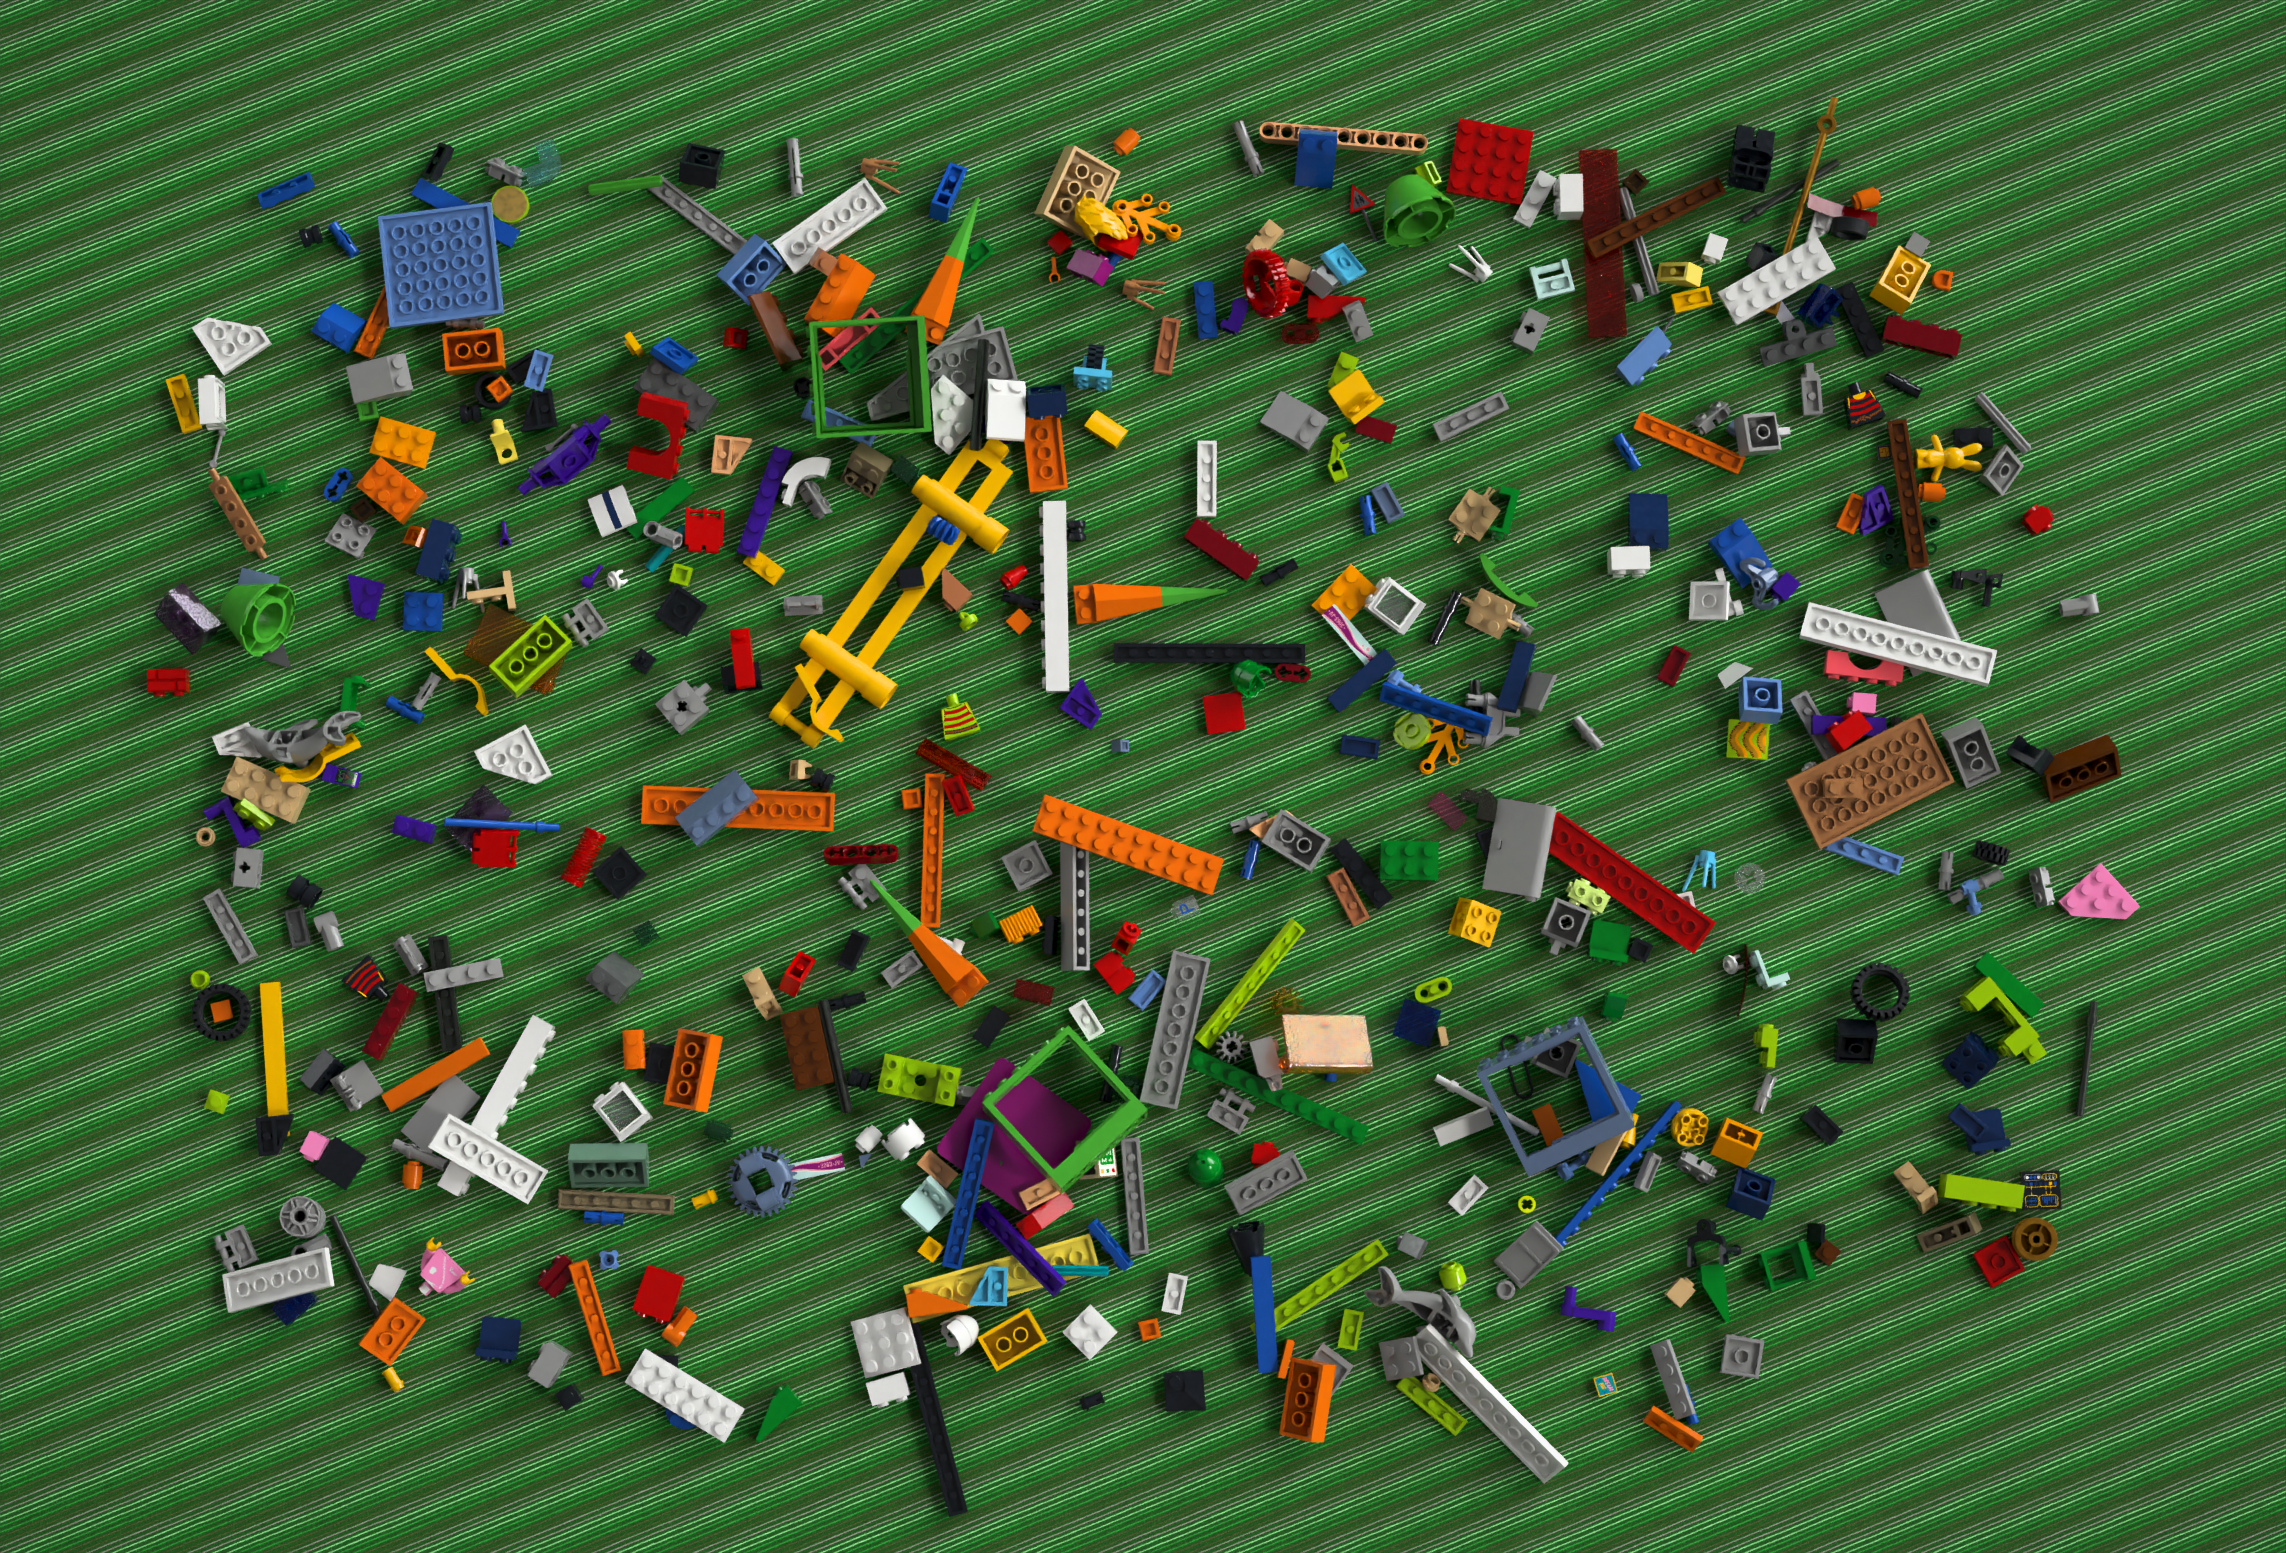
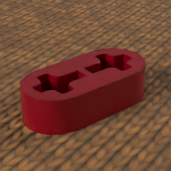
M1279 664L1274 672L1275 677L1283 682L1306 683L1311 676V671L1307 666L1296 664ZM1284 667L1286 671L1292 672V674H1285V677H1281L1278 671ZM1303 669L1308 676L1300 679V676L1294 675V672L1299 673Z

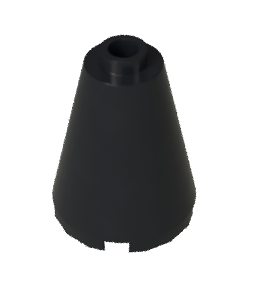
M1259 1221L1243 1222L1238 1224V1228L1233 1229V1226H1230L1226 1229L1227 1236L1245 1274H1249V1277H1252L1250 1257L1264 1256L1265 1226L1264 1222L1259 1224Z

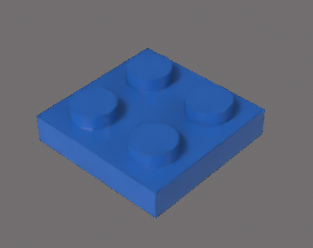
M669 337L655 345L650 351V354L657 361L665 363L673 372L679 374L694 366L699 359Z
M404 592L403 630L442 632L444 594Z

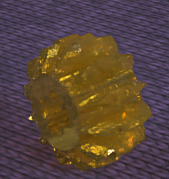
M1282 987V995L1279 991H1275L1279 999L1271 998V1001L1277 1002V1004L1271 1005V1008H1279L1275 1015L1283 1012L1281 1019H1285L1286 1013H1288L1289 1019H1292V1011L1295 1015H1299L1295 1008L1303 1009L1302 1005L1297 1004V1002L1303 1001V998L1296 999L1295 997L1300 992L1296 991L1292 995V987L1289 988L1288 993H1286L1285 987ZM1284 998L1286 1000H1292V1002L1290 1003L1292 1004L1291 1008H1289L1288 1006L1284 1008L1282 1006V1004L1284 1003L1282 1002V1000Z

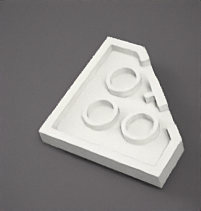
M207 317L192 327L224 376L272 345L262 328L256 326L242 325L240 323Z
M942 375L931 388L935 444L950 455L971 431L973 400L946 376Z
M526 725L474 751L482 768L535 785L553 776Z

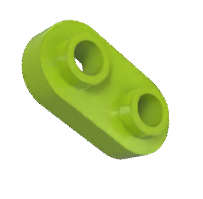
M1446 977L1433 979L1417 986L1414 996L1418 1002L1428 1003L1448 995L1451 992L1452 983ZM1440 983L1445 984L1444 990L1438 988ZM1422 990L1427 991L1426 997L1420 995Z

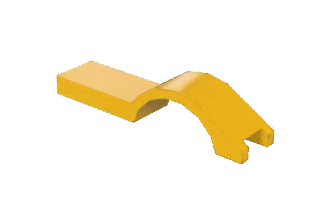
M432 647L424 651L451 681L467 680L476 686L478 702L475 707L482 715L486 716L489 712L485 693L480 683L468 675L456 674Z
M803 665L795 666L798 675L813 700L810 710L813 723L824 734L840 743L843 742L844 739L838 729H826L818 723L816 709L822 699Z
M351 732L345 735L346 742L342 746L326 744L307 767L300 770H291L282 765L274 769L276 775H280L281 782H307L313 780L321 774L326 763L360 748V742Z

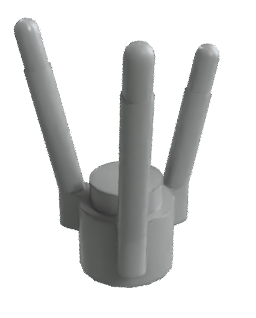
M459 568L452 602L453 609L456 606L460 584L462 585V599L466 598V585H472V581H474L476 591L480 590L478 574H474V568ZM484 603L479 604L481 612L484 613Z

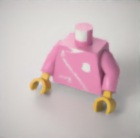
M434 1237L427 1242V1248L423 1254L420 1266L422 1270L420 1275L426 1281L418 1288L425 1296L433 1289L438 1293L443 1292L445 1294L459 1292L465 1286L475 1281V1278L471 1280L468 1278L467 1275L470 1271L465 1272L442 1248H439L441 1242L435 1245L433 1243Z

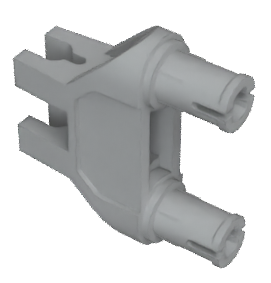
M1489 692L1483 695L1466 694V699H1472L1465 701L1466 706H1482L1483 714L1493 717L1487 737L1478 733L1464 732L1463 737H1468L1463 739L1464 744H1477L1482 748H1487L1502 736L1519 735V728L1505 727V717H1520L1521 709H1517L1516 713L1497 710L1499 700Z

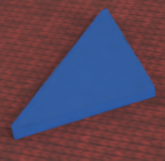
M1575 1059L1574 1063L1592 1122L1616 1112L1595 1069ZM1615 1081L1632 1114L1641 1095Z

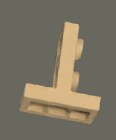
M510 570L502 571L504 587L466 592L468 602L476 605L484 603L483 600L491 599V602L503 600L502 597H506L508 612L516 611Z
M760 967L742 975L757 1009L766 1021L783 1012Z
M1909 1161L1893 1172L1894 1176L1918 1204V1209L1922 1214L1938 1204L1937 1191L1933 1186L1930 1187Z

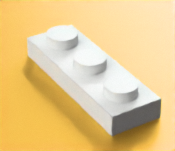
M1540 170L1513 221L1530 229L1557 178Z

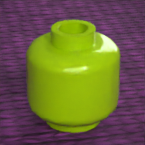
M1456 1261L1444 1263L1439 1270L1442 1285L1446 1289L1458 1291L1463 1288L1462 1285L1467 1281L1463 1266L1456 1263Z

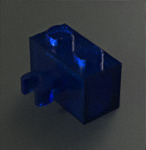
M1820 283L1797 311V314L1808 325L1821 328L1824 323L1833 325L1830 317L1831 315L1839 317V313L1834 310L1842 302L1843 298L1832 287Z
M314 1292L276 1301L271 1309L286 1326H289L316 1304L319 1298Z

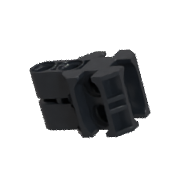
M1737 125L1726 185L1764 193L1771 172L1775 132L1758 128L1756 138L1754 139L1755 128Z

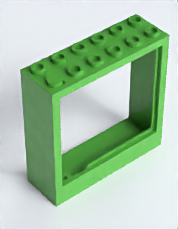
M925 315L809 322V326H806V338H810V345H807V356L811 357L812 364L808 365L809 377L813 376V384H809L810 396H814V403H811V415H815L816 421L812 422V432L816 434L817 438L932 432ZM907 323L908 351L906 352L910 422L826 427L822 358L818 352L817 328Z
M1069 1025L1066 1028L1061 1027L1055 1033L1056 1037L1054 1039L1045 1041L1037 1054L1032 1053L1026 1059L1027 1063L1025 1065L1016 1067L1012 1071V1076L1008 1080L1006 1078L997 1085L998 1089L993 1093H987L982 1102L983 1111L988 1117L995 1121V1124L1061 1195L1144 1121L1148 1113V1109ZM1069 1040L1126 1102L1080 1142L1070 1156L1053 1169L994 1105Z

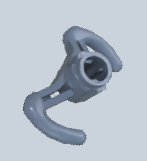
M1754 557L1745 558L1740 562V569L1751 578L1755 592L1752 598L1753 606L1760 610L1773 609L1779 604L1777 599H1773L1768 603H1763L1762 599L1767 590L1778 581L1777 571L1769 567L1763 570L1758 569L1750 564L1764 567L1766 565L1765 561Z

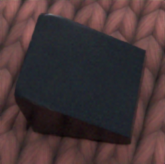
M1808 1223L1807 1242L1824 1243L1825 1224Z

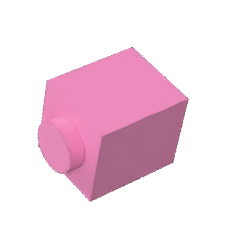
M1853 692L1847 698V708H1850L1849 711L1851 710L1852 712L1860 710L1863 715H1873L1876 711L1877 694Z
M309 1131L299 1152L304 1154L303 1158L311 1162L314 1159L320 1160L331 1139L315 1131Z

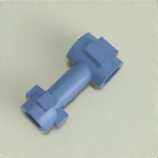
M1397 669L1393 672L1391 671L1387 677L1388 683L1399 685L1418 693L1422 691L1418 684L1413 686L1403 680L1404 674Z
M1976 880L1964 881L1963 884H1960L1963 895L1968 896L1969 905L1966 906L1967 911L1970 915H1977L1981 912L1980 908H1982L1981 903L1977 902L1975 891L1979 890V885Z
M1587 1151L1579 1153V1158L1569 1165L1564 1162L1556 1168L1561 1179L1563 1178L1564 1181H1567L1574 1176L1572 1171L1583 1164L1586 1166L1590 1158Z

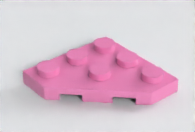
M2101 863L2057 901L2069 916L2125 920L2140 907Z

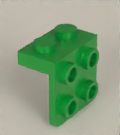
M1595 920L1592 925L1587 957L1592 958L1591 961L1603 963V960L1611 961L1610 965L1622 967V964L1628 962L1629 955H1627L1631 927Z

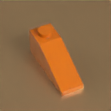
M922 1288L911 1289L910 1294H906L909 1318L968 1309L967 1304L928 1291L922 1292Z

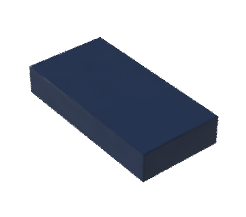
M1342 734L1339 754L1377 760L1380 740Z
M1958 1103L1946 1117L1976 1143L1989 1129L1986 1124L1961 1103Z

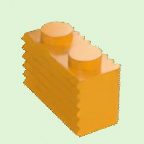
M1033 905L998 922L1008 943L1012 942L1013 945L1023 941V936L1027 934L1033 936L1041 932L1040 928L1043 927Z

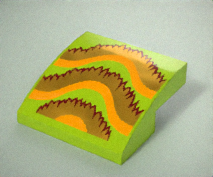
M1729 719L1726 757L1768 760L1770 724Z

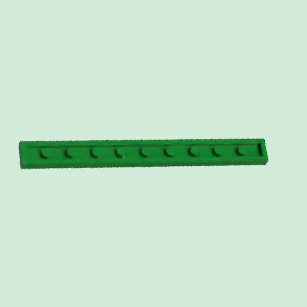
M983 237L967 250L960 281L995 252ZM928 284L889 317L910 316ZM907 323L879 325L838 361L851 375L903 331Z
M1195 1048L1192 1049L1187 1067L1359 1144L1363 1143L1369 1126L1284 1088L1271 1092L1266 1080Z

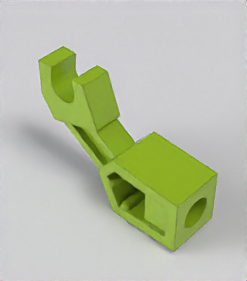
M1345 432L1336 435L1332 440L1333 446L1327 469L1334 484L1348 479L1343 460L1339 459L1340 453L1350 446L1349 442L1346 444L1340 442L1341 438L1346 437ZM1336 462L1339 463L1341 470L1333 472L1332 466Z

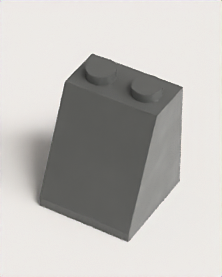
M614 951L600 961L585 980L613 1002L622 1005L645 974Z

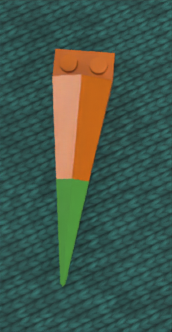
M979 197L974 200L939 267L910 316L925 315L926 342L935 346H939L942 343L949 325Z
M1109 584L1073 586L1076 625L1098 623L1147 610L1223 594L1228 590Z
M870 880L871 885L942 989L953 999L959 1008L963 1007L989 981L977 967L928 929L874 880Z

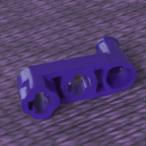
M230 795L218 800V803L203 809L208 820L225 813L242 848L261 840L257 828L254 825L246 828L242 818L233 810L235 803Z
M1565 1286L1564 1303L1561 1304L1560 1315L1598 1320L1597 1330L1614 1332L1616 1312L1577 1307L1575 1305L1577 1287Z

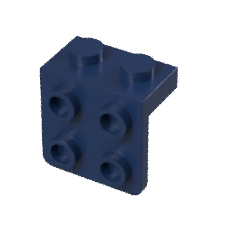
M1971 1031L1964 1041L1942 1061V1065L1967 1089H1970L1996 1066L1999 1057L1996 1051L1989 1048L1979 1035Z
M2000 1109L1972 1112L1989 1129L1977 1143L1965 1134L1968 1152H1975L1976 1156L1987 1154L1986 1150L1994 1149V1152L2006 1151L2005 1147L2011 1146L2010 1139L2005 1138Z
M483 1317L479 1347L476 1348L475 1356H480V1360L492 1361V1358H500L499 1362L511 1363V1360L517 1359L521 1321L508 1318Z

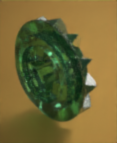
M1133 1075L1120 1077L1119 1079L1125 1086L1129 1087L1135 1084L1132 1091L1140 1101L1143 1088L1141 1080ZM1114 1089L1113 1093L1116 1100L1124 1104L1126 1101Z

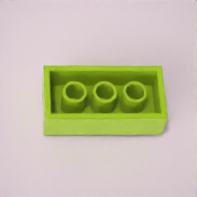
M544 615L489 665L490 673L517 699L573 647L572 641Z
M1940 1174L1937 1197L1961 1200L1963 1205L1977 1206V1203H1981L1983 1208L1996 1209L1997 1206H2000V1210L2016 1212V1208L2022 1209L2025 1185Z

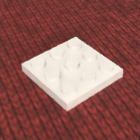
M907 1307L851 1322L865 1378L921 1364Z

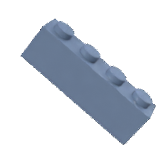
M734 769L677 815L675 819L696 846L701 847L758 801L759 798Z

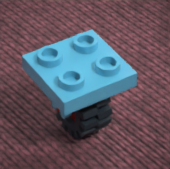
M1089 344L1088 355L1084 356L1083 366H1074V386L1080 389L1096 388L1098 391L1111 390L1112 371L1106 370L1107 358H1104V346Z

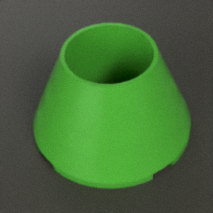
M1406 175L1398 178L1385 191L1383 222L1385 240L1394 247L1407 245L1408 248L1426 244L1442 235L1448 229L1447 225L1451 220L1454 221L1456 216L1455 206L1450 199L1419 175Z
M280 583L237 585L226 594L222 602L221 618L245 651L253 656L260 657L266 652L272 653L288 636L295 619V615L292 614L293 605L296 606V599L293 591Z

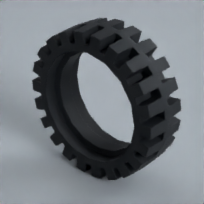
M1873 963L1870 966L1864 967L1856 975L1851 985L1850 995H1852V1003H1855V1009L1860 1010L1859 1014H1865V1018H1873V1021L1876 1022L1878 1020L1880 1022L1889 1021L1898 1016L1907 1005L1910 997L1909 985L1907 986V979L1903 978L1904 974L1902 972L1898 973V969L1896 967L1891 968L1890 964L1878 963L1876 965V963ZM1882 975L1896 985L1898 999L1893 1007L1885 1010L1876 1009L1865 1001L1862 995V985L1868 977Z
M211 985L197 995L198 998L194 1000V1007H192L194 1025L203 1036L215 1041L235 1039L249 1026L248 1023L251 1021L250 1015L252 1014L251 1004L248 1001V997L240 989L232 985ZM224 993L236 999L240 1007V1017L234 1027L220 1032L213 1030L207 1025L204 1020L203 1011L205 1004L211 997Z

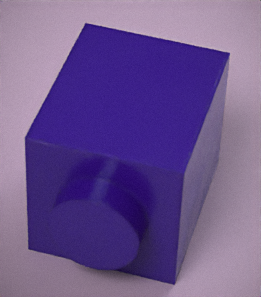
M1786 572L1769 590L1771 592L1770 595L1773 599L1784 603L1801 584L1790 573Z

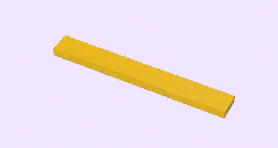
M280 982L260 983L268 1117L287 1115L289 1110Z

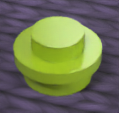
M203 970L195 971L190 978L191 985L196 989H205L210 983V976Z

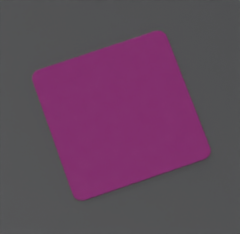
M1000 1058L994 1063L937 1146L938 1153L962 1171H964L976 1117L992 1121L983 1111L982 1102L984 1101V1096L989 1092L993 1093L998 1089L997 1085L1005 1078L1008 1080L1012 1076V1071L1016 1068L1007 1059ZM1029 1075L994 1105L1053 1169L1074 1152L1076 1147L1075 1141H1081L1091 1127V1120ZM994 1124L981 1184L1023 1214H1031L1036 1206L1026 1210L1018 1193L1046 1178L1001 1129Z

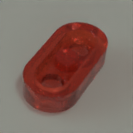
M1313 323L1287 324L1281 330V337L1287 344L1314 343L1319 338V330ZM1309 329L1313 331L1310 335L1306 334V331ZM1290 330L1294 332L1291 336L1287 335V332Z

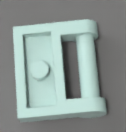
M1567 259L1537 268L1535 266L1529 268L1537 300L1575 291ZM1563 270V274L1543 279L1538 278L1540 274Z

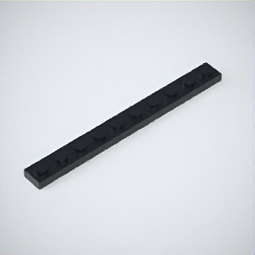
M1114 643V663H1239L1251 660L1257 664H1305V644Z
M917 1322L911 1324L921 1364L911 1366L910 1369L948 1515L951 1517L968 1512L920 1325Z

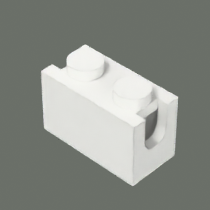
M904 1371L866 1383L872 1406L877 1405L878 1408L889 1405L888 1401L896 1399V1403L907 1400V1395L911 1394Z

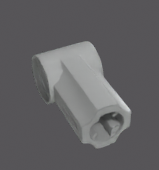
M649 521L643 528L644 534L655 544H662L676 550L678 547L680 548L683 542L682 534L663 527L655 521Z
M2096 594L2059 601L2061 617L2098 614L2099 608Z
M329 911L314 917L316 928L323 937L327 951L330 952L343 947L344 944L337 928L338 921L334 912Z
M324 1233L301 1245L295 1246L291 1255H298L300 1248L309 1252L321 1248H329L330 1250L332 1245L328 1236Z

